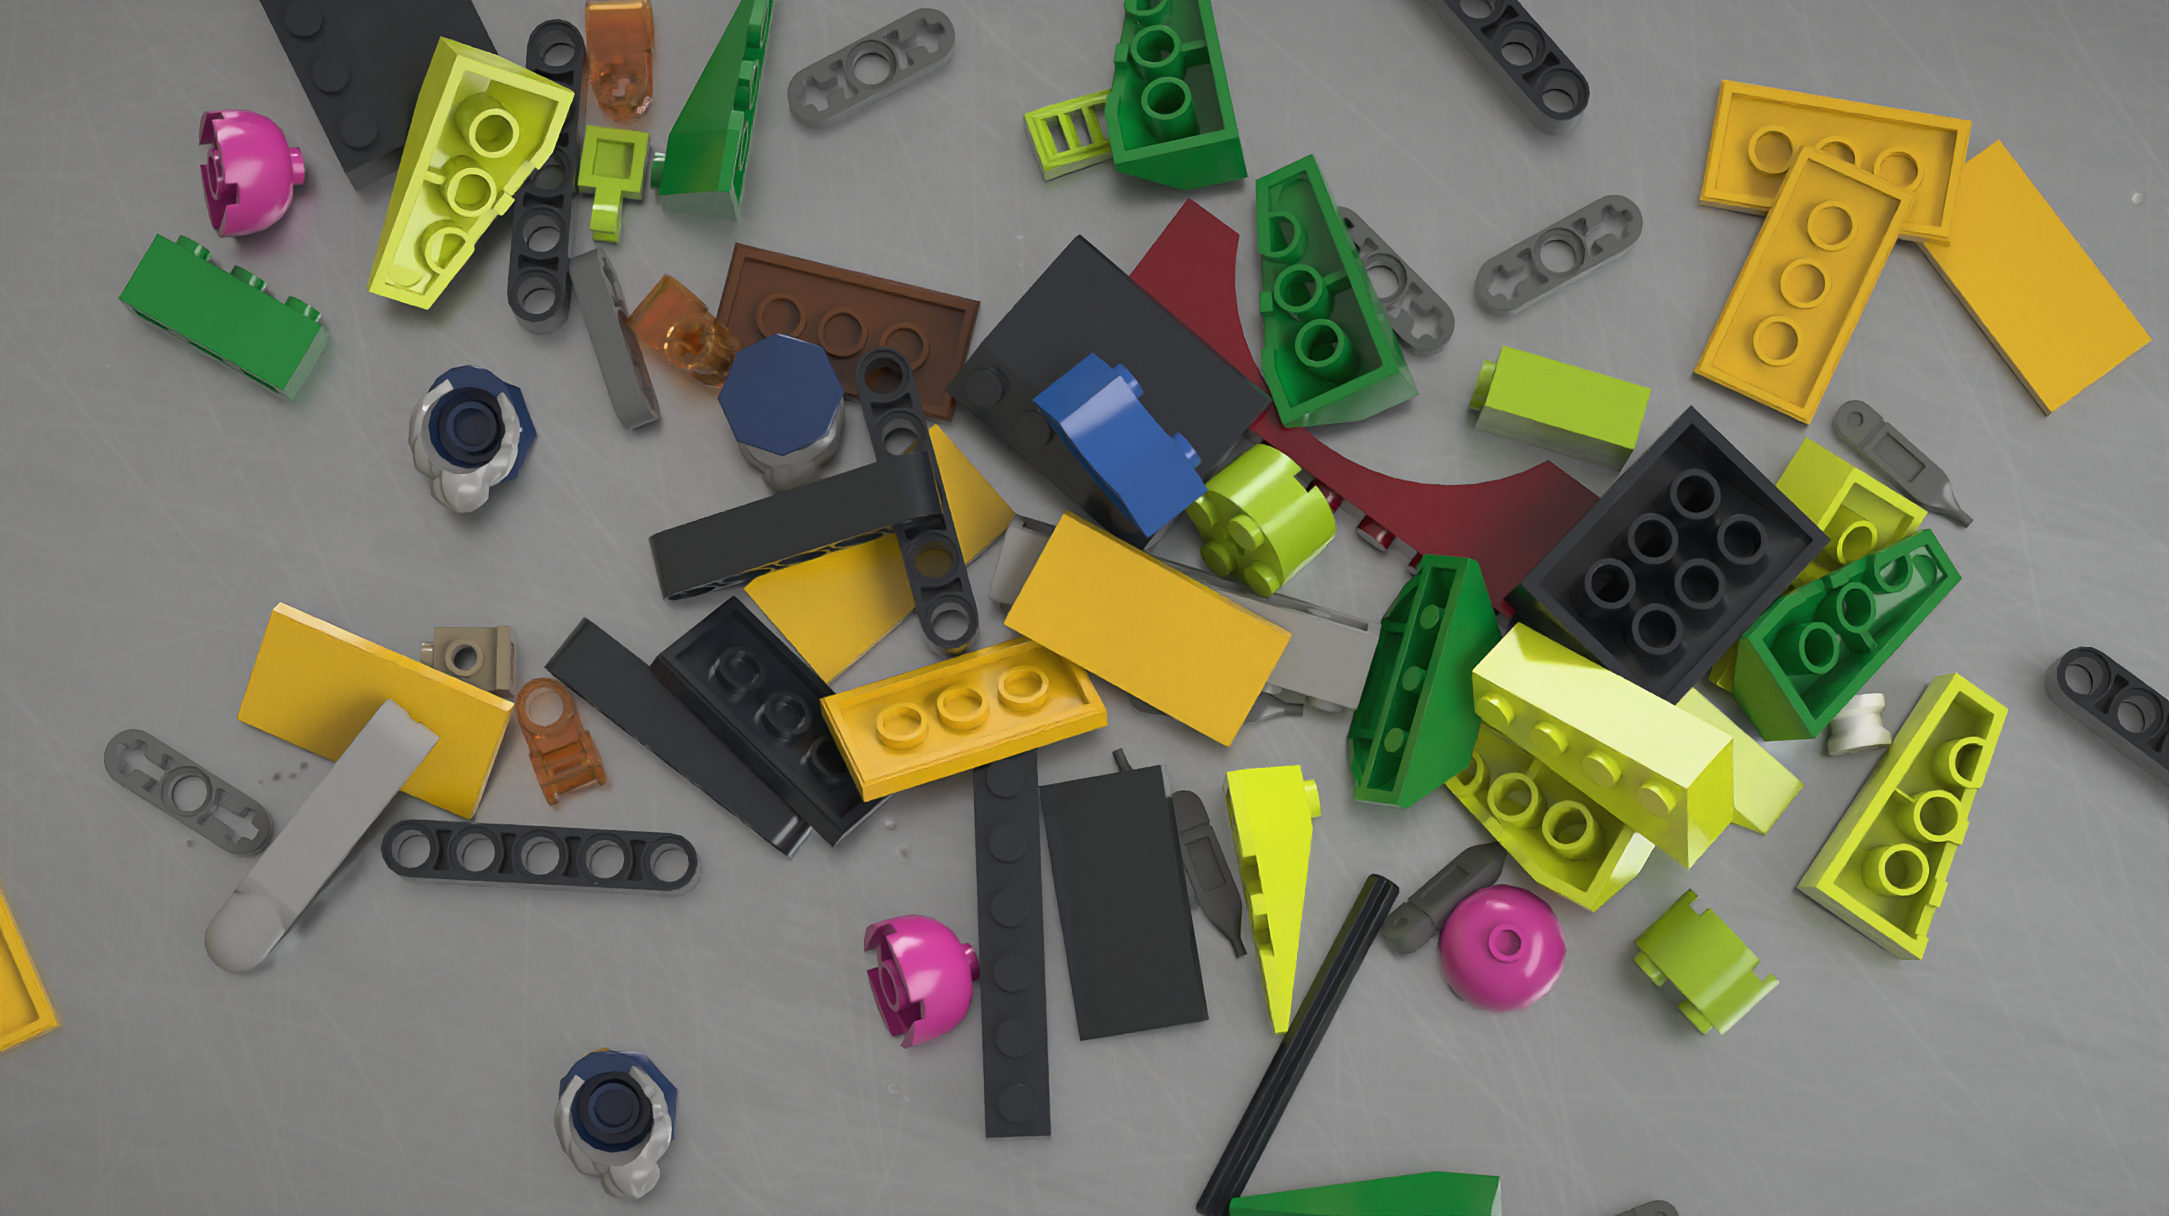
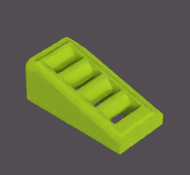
M1111 88L1051 104L1023 114V124L1044 181L1113 158L1110 139L1105 140L1095 113L1105 109L1107 93L1111 94ZM1084 118L1093 144L1081 146L1072 120ZM1058 125L1062 129L1069 148L1068 151L1061 153L1057 152L1049 128Z

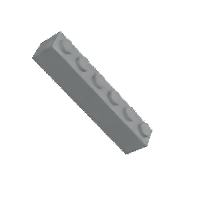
M1015 514L1008 525L987 597L1001 602L1000 609L1008 614L1055 530V525ZM1149 554L1292 633L1290 641L1261 691L1280 694L1282 688L1307 695L1306 702L1325 711L1339 713L1342 712L1344 706L1357 710L1382 624L1280 593H1274L1270 598H1263L1243 582Z

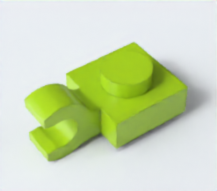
M586 125L577 186L579 192L595 194L590 220V231L593 232L592 239L594 241L618 244L623 198L642 200L651 142L648 132Z

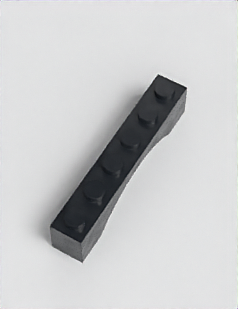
M1037 748L973 768L986 1141L1051 1139Z

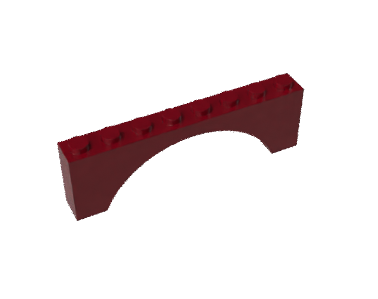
M1188 198L1129 276L1273 399L1268 385L1253 360L1244 337L1238 313L1235 270L1240 234ZM1274 400L1244 436L1253 445H1268L1292 459L1302 469L1296 476L1308 484L1305 489L1307 493L1317 486L1328 502L1333 514H1335L1338 508H1341L1360 522L1355 529L1365 540L1382 551H1387L1391 545L1409 558L1411 561L1407 568L1412 574H1417L1416 566L1425 554L1467 557L1477 561L1497 623L1503 628L1507 626L1516 614V611L1503 598L1600 498L1549 460L1526 471L1502 479L1476 484L1440 485L1394 478L1370 470L1343 457L1320 442L1304 427L1287 429L1281 421Z

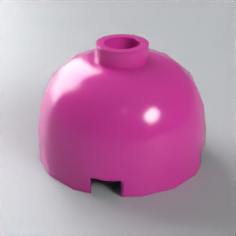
M243 109L204 111L200 120L199 145L211 144V149L208 150L207 164L200 165L205 203L213 229L220 228L218 234L220 238L243 236L266 230L278 222L291 205L293 185L304 183V162L300 148L288 147L283 130L267 116Z
M1507 884L1480 888L1460 901L1446 920L1444 928L1440 930L1436 946L1440 972L1453 991L1473 1008L1497 1014L1524 1010L1545 997L1562 974L1567 951L1563 926L1550 905L1528 889Z
M918 914L890 918L871 924L866 928L864 952L876 948L879 967L867 970L869 983L877 1008L892 1037L905 1033L906 1036L900 1046L907 1049L934 1040L953 1030L966 1017L973 997L972 981L980 978V967L973 947L968 942L961 944L955 933L935 918Z

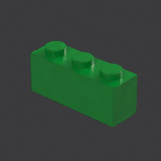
M157 233L118 299L131 313L293 403L331 339L324 327L318 323L322 314L293 296H289L283 304L265 294L264 290L268 284L242 267L234 265L231 272L228 273L209 262L213 253L184 235H180L174 243Z

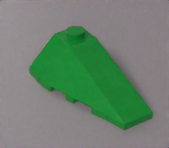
M741 0L669 133L666 153L655 152L651 170L650 189L659 190L658 196L663 210L738 221L775 0Z
M1124 0L1125 16L1120 44H1116L1113 60L1115 72L1111 94L1107 93L1104 110L1116 171L1186 191L1247 178L1246 163L1211 0Z
M1313 153L1255 180L1258 252L1261 254L1263 292H1259L1260 313L1264 319V348L1261 349L1262 372L1283 425L1288 429L1362 421L1419 395L1398 340Z
M1922 529L1778 597L1739 638L1732 693L1764 742L1815 739L1960 582L1962 577L1932 530Z
M1431 1171L1237 1197L1231 1199L1229 1210L1230 1216H1502L1500 1176Z

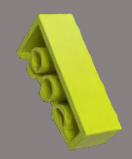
M1519 622L1472 671L1474 710L1477 715L1688 870L1733 821L1732 736Z
M1958 673L1935 676L1892 741V745L1888 747L1796 888L1900 960H1922L1929 940L1926 936L1936 908H1940L1948 885V882L1945 881L1957 846L1962 845L1969 825L1967 818L1977 789L1982 787L2009 709Z

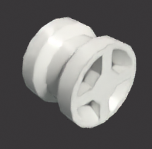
M1884 694L1855 695L1830 722L1832 735L1827 740L1829 755L1861 753L1892 745L1891 733L1883 727L1881 713L1886 708Z

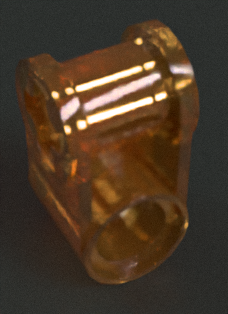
M586 0L585 29L592 91L596 95L598 105L606 117L620 123L637 121L646 115L653 101L652 53L654 52V20L651 0ZM624 78L630 79L631 83L625 87V95L614 96L613 91L618 89L619 80Z
M667 273L662 276L625 321L634 333L662 354L671 364L683 371H689L697 380L711 388L723 387L736 352L744 349L740 340L708 311L709 308L701 299Z
M546 677L532 679L523 685L516 696L514 705L516 717L531 752L529 757L548 805L551 807L558 804L559 796L596 782L600 786L609 784L610 781L590 731L585 727L576 701L570 691L557 680ZM540 693H556L563 702L562 715L551 725L542 726L535 724L529 714L532 700ZM580 762H583L581 765H579V766H577V767H574V768L569 769V770H567V771H564V772H561V773H559V774H556V773H557L558 771H560V770H563V769H565V768H568V767H570V766H573V765H575V764H578V763H580Z

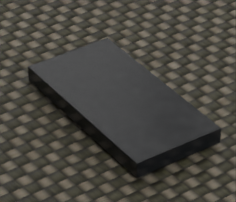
M735 595L657 655L648 668L832 847L895 794L892 793L867 802L863 801L822 716L820 699L836 693Z
M1167 764L1039 786L1080 1041L1209 1020Z

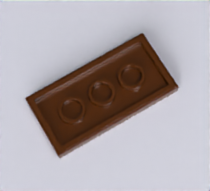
M735 243L704 364L705 367L729 373L736 352L767 338L769 335L778 333L790 334L794 338L823 347L844 389L843 400L860 404L855 382V369L859 359L867 351L876 347H890L901 352L907 358L912 368L926 421L951 426L957 400L947 393L945 389L967 362L981 308V301ZM881 367L869 375L866 384L874 393L885 395L896 391L901 385L903 378L895 369Z

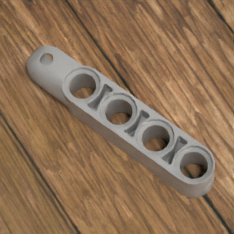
M388 698L210 921L205 931L204 945L209 958L216 966L229 972H244L253 969L269 954L432 750L440 737L421 722L417 723L413 720L409 713L392 699Z

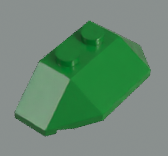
M1425 554L1416 566L1417 574L1402 587L1381 619L1380 624L1382 626L1377 646L1347 736L1350 769L1355 780L1353 795L1354 799L1360 802L1407 809L1469 766L1482 718L1474 710L1472 671L1503 639L1479 563L1471 558Z

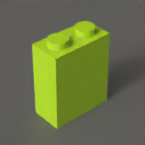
M1502 345L1495 362L1484 359L1481 370L1476 378L1468 408L1479 411L1474 428L1476 430L1620 472L1634 451L1652 389Z

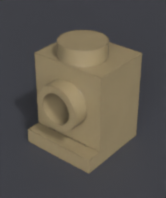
M511 626L434 627V642H422L420 663L500 698H515L517 635ZM463 648H471L477 653L476 663L467 670L458 669L454 664L456 653Z

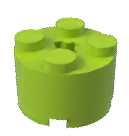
M1256 444L1245 452L1240 453L1205 483L1208 491L1185 508V511L1194 522L1201 538L1205 542L1200 548V554L1207 566L1221 577H1226L1229 573L1233 574L1263 598H1270L1322 553L1336 535L1333 513L1318 487L1315 486L1307 493L1303 486L1294 478L1302 469L1292 459L1273 447Z
M1689 888L1633 941L1641 951L1632 959L1658 988H1661L1669 980L1685 996L1686 999L1677 1008L1703 1035H1706L1714 1027L1724 1036L1780 982L1772 973L1763 981L1755 975L1752 970L1761 962L1759 958L1710 907L1699 916L1691 907L1699 896Z

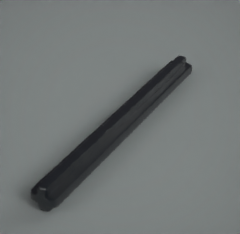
M1374 873L1368 876L1196 1204V1211L1200 1215L1230 1216L1229 1206L1231 1199L1241 1196L1399 894V886L1393 881Z

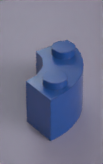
M1092 352L1035 397L1033 402L1097 486L1120 512L1145 537L1149 538L1208 491L1194 469L1202 461L1191 444L1179 432L1170 437L1138 400L1144 392L1125 366L1119 363L1112 369Z

